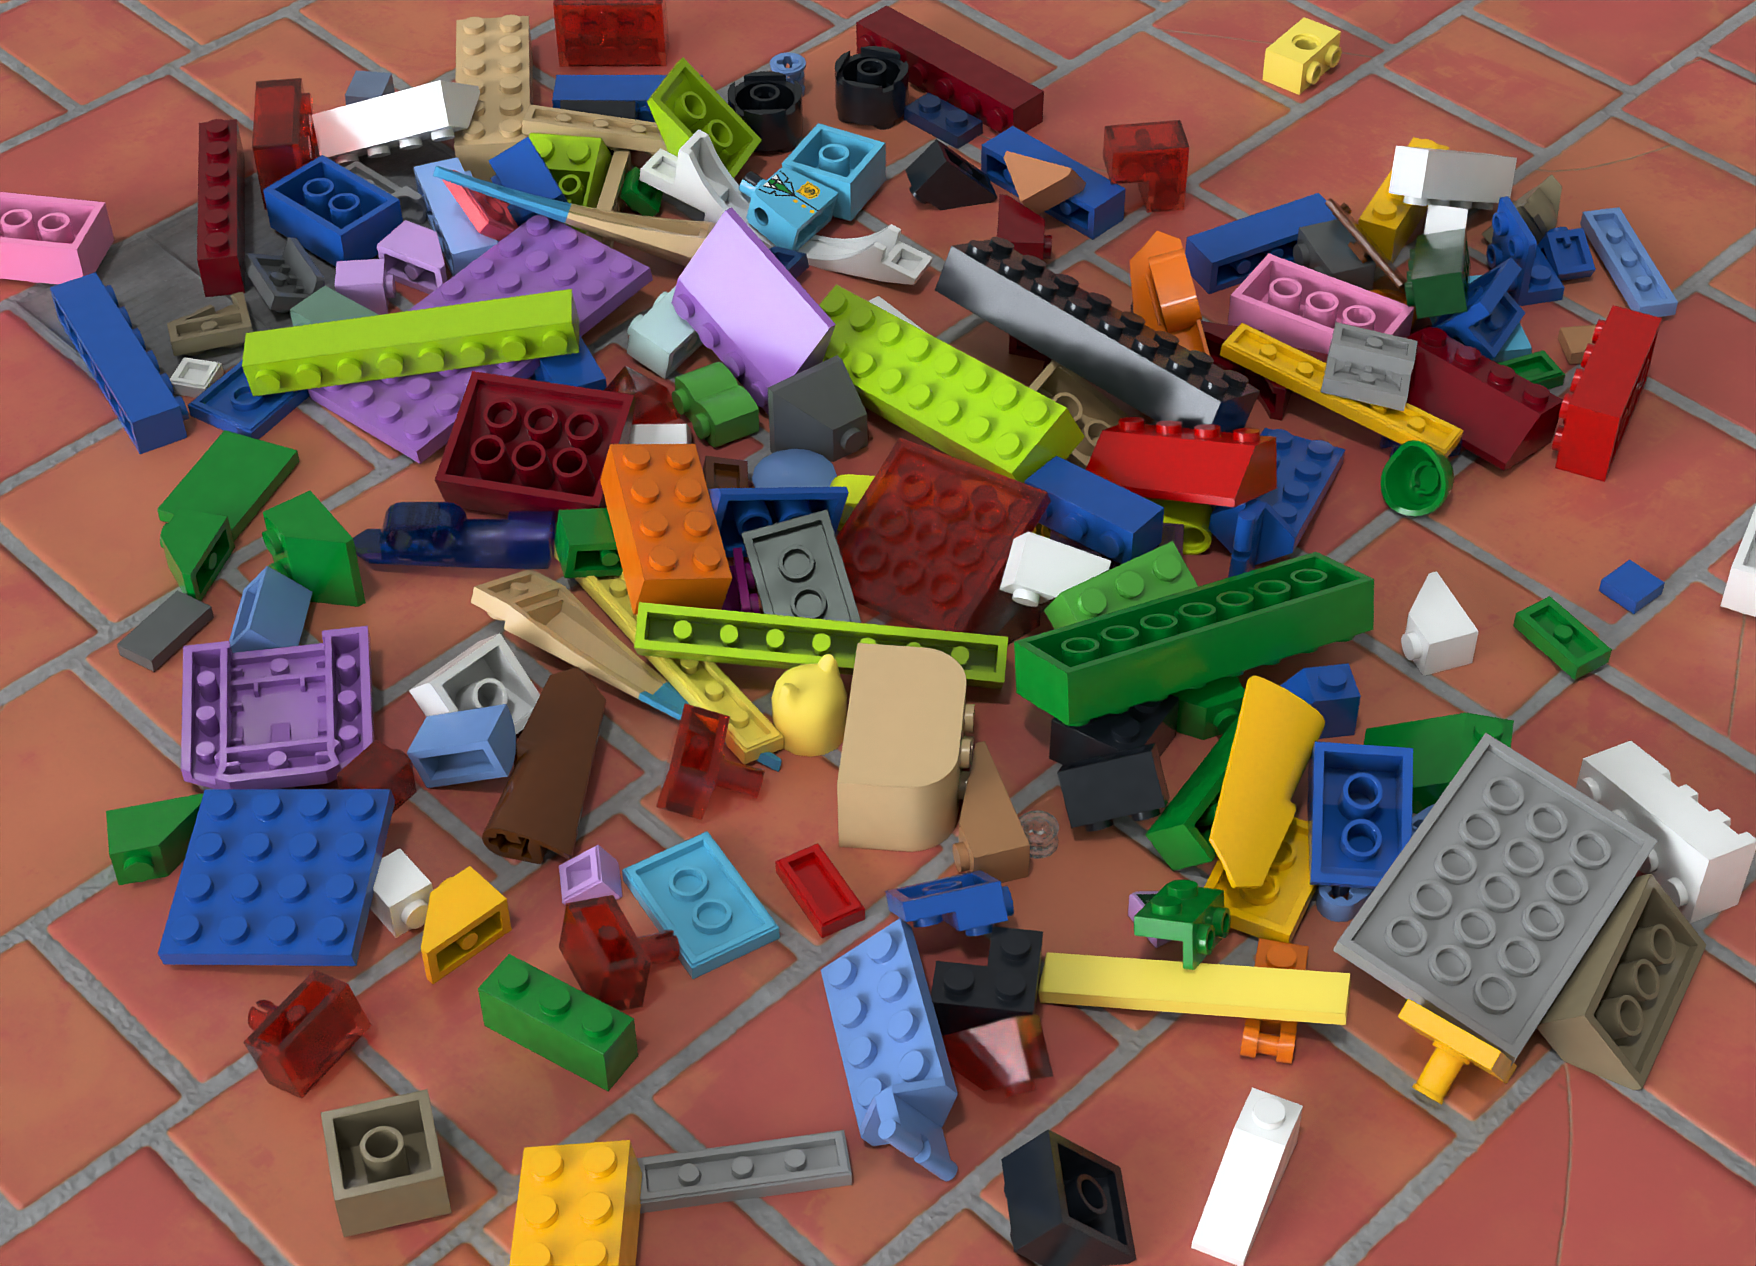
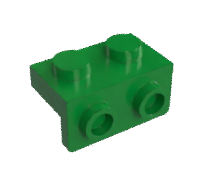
M1191 880L1171 881L1134 916V935L1183 941V968L1195 970L1206 956L1212 953L1215 946L1228 935L1231 915L1229 908H1224V890L1198 887V884Z

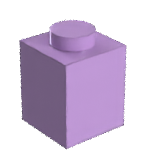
M385 259L337 261L335 291L379 315L388 314L389 298L396 297L394 274H387Z

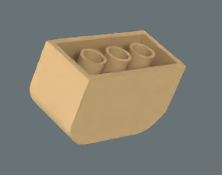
M857 644L837 780L839 847L906 852L922 851L939 845L955 829L958 819L960 799L964 800L970 771H963V768H969L973 759L974 737L965 736V732L973 733L975 704H966V675L962 666L950 655L925 647Z

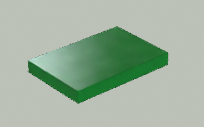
M224 430L158 507L159 519L169 523L179 507L228 516L233 541H235L300 462L298 451Z

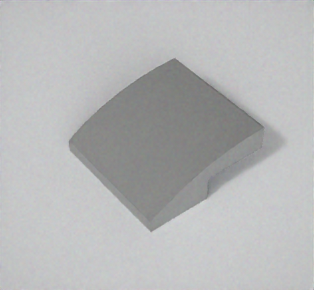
M1335 322L1320 392L1404 411L1408 398L1410 377L1415 363L1417 341Z

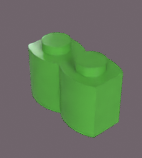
M718 361L675 377V391L672 392L673 404L679 414H685L692 421L694 431L700 439L704 438L711 446L718 447L759 431V408L744 387L738 385L731 371L723 363Z

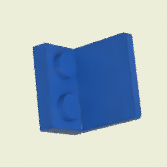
M1509 196L1500 197L1497 212L1493 214L1492 218L1494 230L1492 242L1488 245L1486 251L1489 266L1495 268L1512 257L1522 270L1507 290L1519 306L1562 300L1565 289L1564 285L1541 251L1535 237Z

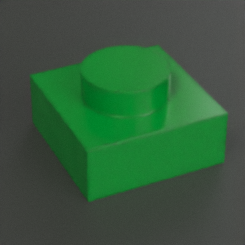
M635 166L625 176L620 198L625 201L630 209L639 212L642 216L653 217L659 212L663 192L640 181V169Z

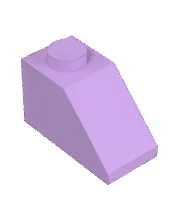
M405 220L377 244L379 259H385L387 274H394L396 282L431 294L447 281L445 263L436 231Z

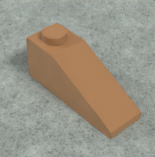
M985 741L975 744L959 820V843L953 844L952 851L955 865L959 872L966 871V873L981 870L1003 883L1029 877L1030 844Z

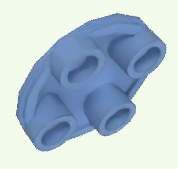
M787 449L776 451L764 457L754 468L752 482L754 488L830 487L831 481L837 477L833 464L823 455L805 449Z

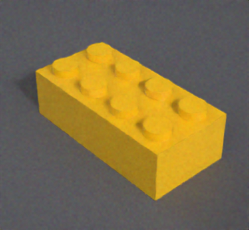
M630 1140L524 1147L509 1266L636 1265L642 1172Z

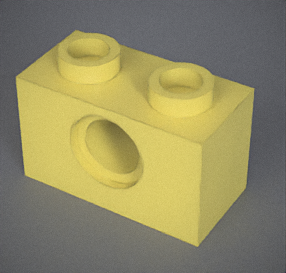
M1303 17L1266 49L1262 80L1300 95L1311 84L1317 83L1326 71L1334 68L1339 62L1342 54V49L1339 47L1341 31Z

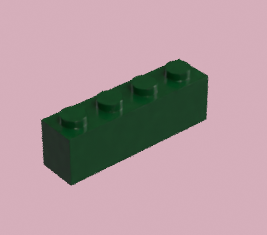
M1466 229L1418 235L1416 248L1410 249V260H1408L1409 271H1407V282H1405L1408 307L1415 306L1417 319L1467 312L1471 264Z

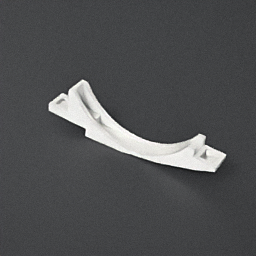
M698 129L679 149L678 157L660 148L641 168L640 181L704 212V221L716 224L725 210L732 207L768 249L775 246L748 223L746 217L751 198L739 191V184L722 163L709 134ZM892 224L879 232L859 238L841 239L814 235L797 251L807 254L810 266L823 270L883 282L914 285L932 264L933 257L899 241L901 229Z

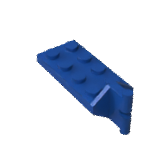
M1264 428L1260 436L1276 437L1277 489L1237 507L1216 506L1210 517L1209 530L1232 553L1228 578L1252 571L1257 564L1293 553L1340 470L1346 449L1332 446L1329 442L1323 440H1309L1294 436L1286 430Z

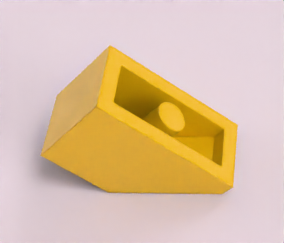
M468 866L454 877L447 878L430 892L421 952L426 978L432 984L438 982L512 930L507 898L471 866Z

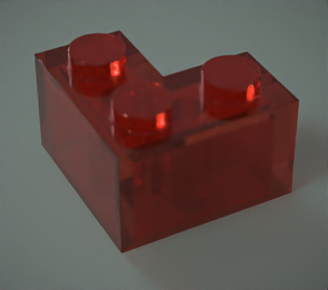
M1181 120L1105 126L1103 160L1111 185L1138 183L1147 213L1184 210L1189 144Z

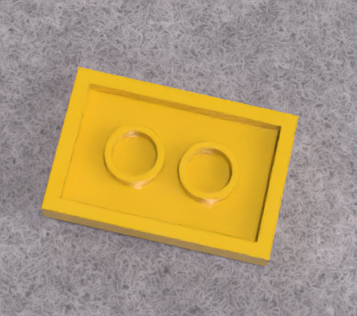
M1293 817L1264 883L1259 888H1231L1220 859H1218L1204 888L1224 890V908H1229L1231 915L1230 928L1262 939L1291 943L1318 885H1310L1308 821Z

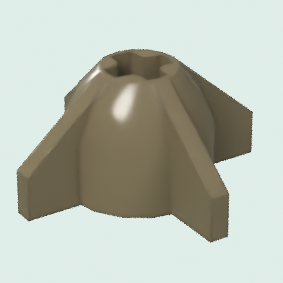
M1553 175L1547 177L1542 183L1528 191L1517 201H1512L1535 237L1537 244L1546 232L1556 228L1562 186ZM1492 225L1481 234L1489 244L1492 242L1494 231Z

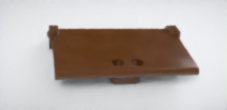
M1328 199L1325 202L1326 206L1357 240L1354 244L1352 242L1347 244L1348 247L1363 264L1368 261L1366 257L1369 255L1394 285L1405 293V282L1407 280L1350 215L1352 210L1345 203L1339 205L1333 199Z

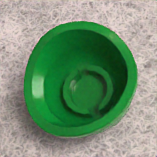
M1414 440L1407 441L1390 457L1382 471L1381 492L1387 505L1397 513L1407 516L1431 514L1444 503L1452 490L1454 483L1453 467L1446 456L1440 451L1433 449L1427 443Z

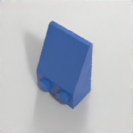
M1315 741L1308 766L1307 811L1310 885L1376 888L1412 837L1413 748Z

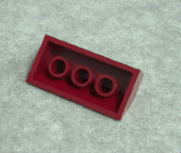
M1428 325L1406 337L1417 341L1415 363L1410 377L1407 403L1464 430L1458 445L1505 471L1552 442L1563 399L1550 393L1546 387L1534 384L1519 376L1512 368L1499 365L1481 355L1480 351L1476 348L1465 346L1454 340L1439 328Z

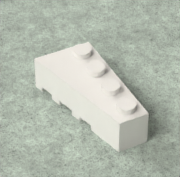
M1632 741L1583 758L1575 789L1658 840L1639 870L1644 874L1652 873L1690 924L1738 905L1756 851L1755 837L1748 832L1737 834L1729 827L1731 819L1719 809L1709 812L1698 803L1699 793L1687 784L1680 787L1676 786L1671 782L1670 771Z

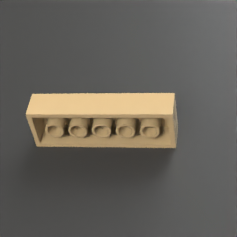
M510 14L497 18L469 17L457 20L455 83L479 86L480 95L468 129L454 132L455 156L459 158L464 171L470 170L472 176L480 180L491 181L490 178L496 175L489 163L490 159L529 137V135L522 134L523 118L529 104L533 105V51L529 16Z

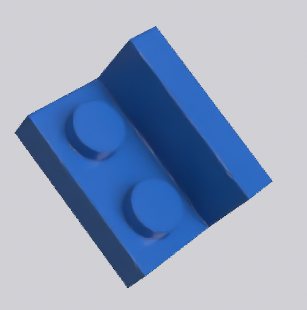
M1511 257L1469 284L1467 312L1440 315L1431 327L1445 331L1451 338L1457 335L1465 346L1474 347L1480 351L1481 355L1490 360L1494 359L1525 315V311L1507 292L1522 270L1521 267Z

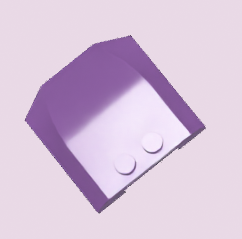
M368 626L323 630V643L236 653L232 652L230 641L183 646L181 771L184 781L212 789H281L329 783L375 760L371 643Z

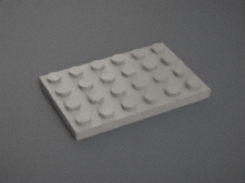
M1485 733L1339 938L1333 951L1407 1000H1412L1498 1049L1512 1061V1066L1658 840Z

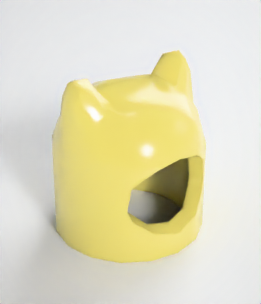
M826 654L818 663L801 664L785 671L776 681L771 697L773 725L784 736L783 749L795 755L807 757L825 755L837 749L844 739L848 703L845 686L841 679L836 659L831 654Z

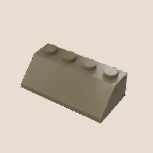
M1652 873L1633 878L1537 1026V1029L1564 1062L1632 1090L1643 1089L1706 948L1705 942Z

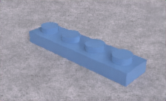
M1620 207L1583 212L1580 225L1584 228V232L1630 309L1656 317L1675 315L1678 301Z

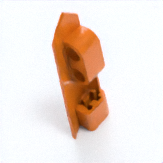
M1157 230L1147 243L1129 260L1133 313L1144 318L1146 321L1145 325L1151 329L1165 331L1176 336L1179 339V345L1190 351L1197 350L1210 356L1201 324L1202 315L1181 239Z

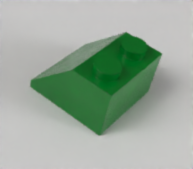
M311 490L263 511L267 530L262 532V537L274 561L269 567L312 591L310 602L359 607L366 603L354 539Z

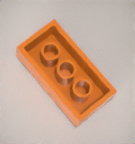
M610 444L600 481L633 615H638L639 602L721 610L732 575L696 445Z

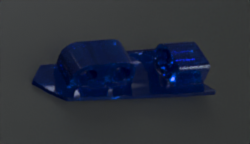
M400 502L391 505L387 509L382 529H366L353 537L356 554L369 564L548 569L554 555L556 518L554 511H509L508 519H467L465 511L454 503Z

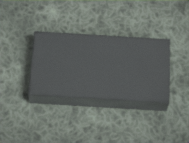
M177 590L117 644L120 656L155 672L214 618L212 607Z

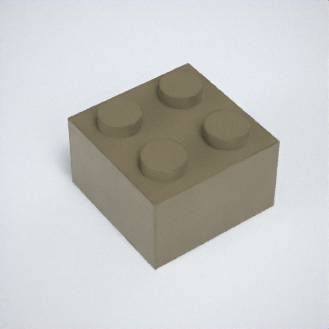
M428 1089L321 1112L334 1201L344 1237L452 1213Z

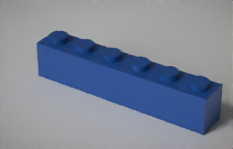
M95 272L50 287L60 323L139 454L187 438L184 421L189 419L186 405L181 396L174 397V389L166 373L159 374L160 368L153 351L146 352L145 342L139 329H132L128 312L124 306L119 307L112 286H104Z

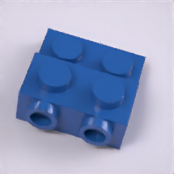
M981 870L885 891L889 910L905 922L912 921L913 927H926L944 921L958 931L965 930L966 936H979L991 933L995 923L1008 921V916L1014 915L1013 900L1008 886L1002 887L1000 880Z

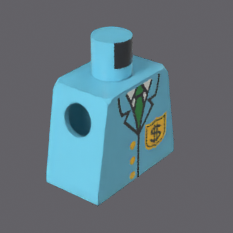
M780 168L767 180L750 171L744 176L739 186V191L751 198L746 217L748 223L775 246L793 251H798L831 221L838 197L837 191L789 168Z

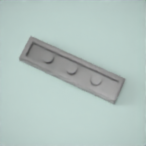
M844 1130L637 1158L642 1172L640 1213L852 1185V1172Z

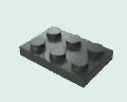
M828 510L741 533L764 614L861 623Z

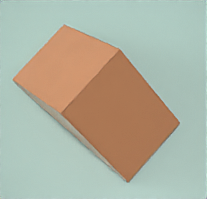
M1006 151L1003 157L1021 203L1038 215L1080 193L1085 188L1086 182L1072 168Z

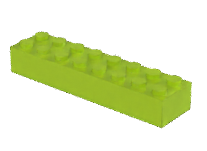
M836 284L819 304L836 324L822 362L836 355L843 360L865 408L1024 498V483L1028 477L1055 456L1066 460L1084 439V434L1065 406Z

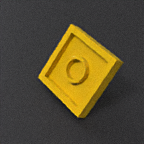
M1410 999L1407 1000L1398 1015V1018L1416 1032L1432 1040V1045L1436 1047L1412 1088L1441 1105L1463 1064L1469 1066L1472 1063L1506 1084L1517 1067L1515 1063L1511 1066L1512 1061L1498 1049Z

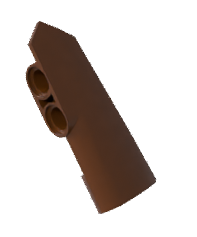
M579 667L549 676L516 745L514 770L482 834L484 845L496 855L535 864L543 862L548 849L567 859L573 857L606 705L604 696Z

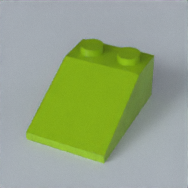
M684 57L676 63L647 100L669 153L678 157L679 149L699 129L709 134L719 158L733 178H735L762 140Z

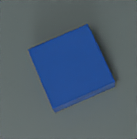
M1629 559L1601 579L1599 591L1635 614L1662 594L1665 582Z

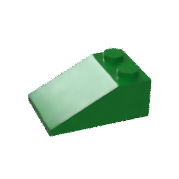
M1460 713L1367 728L1363 745L1413 748L1412 813L1418 814L1437 802L1485 733L1511 748L1514 720L1472 713Z

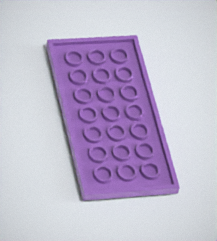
M536 215L529 218L525 223L501 239L496 245L472 261L408 311L572 289L579 317V334L582 336L653 279L650 267L560 221L543 215ZM535 358L308 389V392L313 401L421 464L448 442L472 371L528 379L540 366V359Z

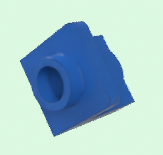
M1567 227L1553 228L1545 233L1538 244L1560 281L1591 277L1596 270L1584 228L1569 230Z

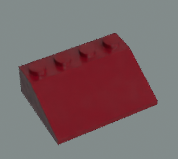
M472 371L435 477V482L446 505L557 523L559 510L607 508L600 479L610 444H629L636 402L635 396Z

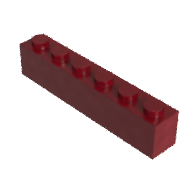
M886 5L856 22L858 54L861 53V47L867 46L885 47L898 52L900 60L903 63L905 61L908 63V82L982 120L984 125L1002 133L1011 126H1014L1023 132H1027L1043 122V90Z
M214 119L209 122L199 123L197 262L205 297L233 295L238 292L245 293V271L242 268L245 258L244 152L237 119Z

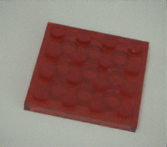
M899 438L836 537L855 603L920 629L971 633L1002 582L1013 539L1028 531L1033 532L1051 502L1048 493Z

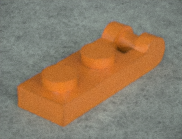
M1259 938L1254 967L1306 970L1309 946ZM1246 1018L1240 1055L1252 1058L1256 1057V1053L1277 1057L1276 1062L1292 1064L1298 1022Z

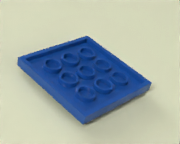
M205 789L158 950V955L163 964L357 966L373 898V887L381 863L395 804L391 790Z

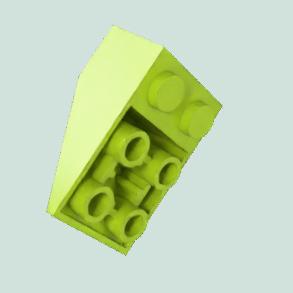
M530 133L529 139L541 155L567 201L571 204L597 208L613 157L603 139ZM568 225L569 227H571V228H573V229H575V230H577V231H579V232H581V233H583V234H585V233L587 232V231L582 230V229H580V228H577V227Z

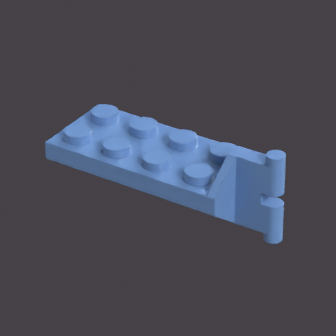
M899 918L822 968L821 974L861 1138L872 1146L890 1144L908 1157L914 1158L915 1162L943 1181H950L955 1177L958 1167L950 1159L942 1127L958 1092L912 927Z

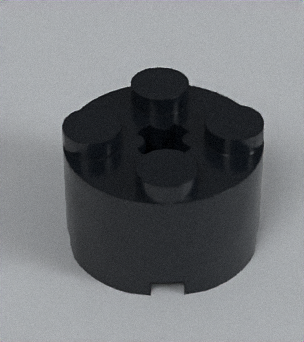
M879 46L861 47V53L850 56V51L842 54L835 63V104L839 120L843 123L873 125L880 130L892 128L895 125V120L904 115V107L908 105L907 61L903 63L898 52Z
M772 71L747 74L744 76V82L735 86L734 81L728 88V105L762 139L754 152L777 150L778 152L787 153L793 151L796 148V142L803 133L802 88L800 84L794 80L793 85L786 81V75Z

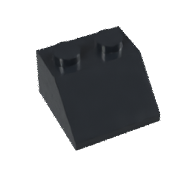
M1049 1129L1001 1159L1005 1182L1004 1193L1007 1198L1011 1225L1010 1237L1015 1253L1042 1266H1109L1129 1264L1136 1260L1122 1173L1119 1166Z

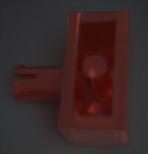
M684 704L671 742L656 805L657 808L702 820L712 791L716 789V786L757 799L765 769H757L724 759L725 754H722L730 716Z
M613 895L566 903L559 949L582 992L619 1011L643 1007L651 965L668 961L675 962L678 960L680 952L678 938L676 935L673 936L674 931L671 929L637 937Z
M313 970L279 1006L263 999L256 1002V1004L268 1012L265 1013L253 1006L251 1007L247 1022L254 1032L243 1043L269 1084L302 1099L372 1025L349 984Z

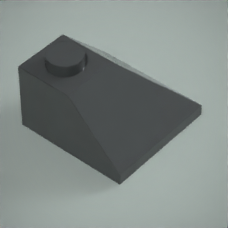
M838 355L768 387L771 453L787 449H805L823 455L830 462H835L868 446L867 412L843 360Z

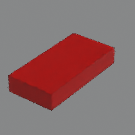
M818 843L775 861L777 875L821 938L865 920L864 906Z

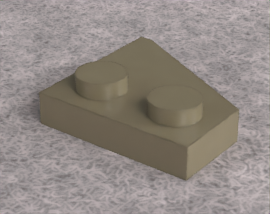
M238 292L231 295L233 304L216 312L214 306L210 304L191 315L183 316L167 323L174 356L182 354L194 356L208 349L223 346L226 348H236L245 344L246 333L253 332L244 293Z

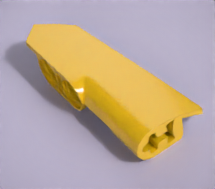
M1257 675L1247 680L1236 732L1209 841L1224 867L1231 888H1259L1263 885L1296 812V805L1291 802V799L1311 758L1315 741L1318 742L1325 727L1324 717L1318 710L1287 689Z

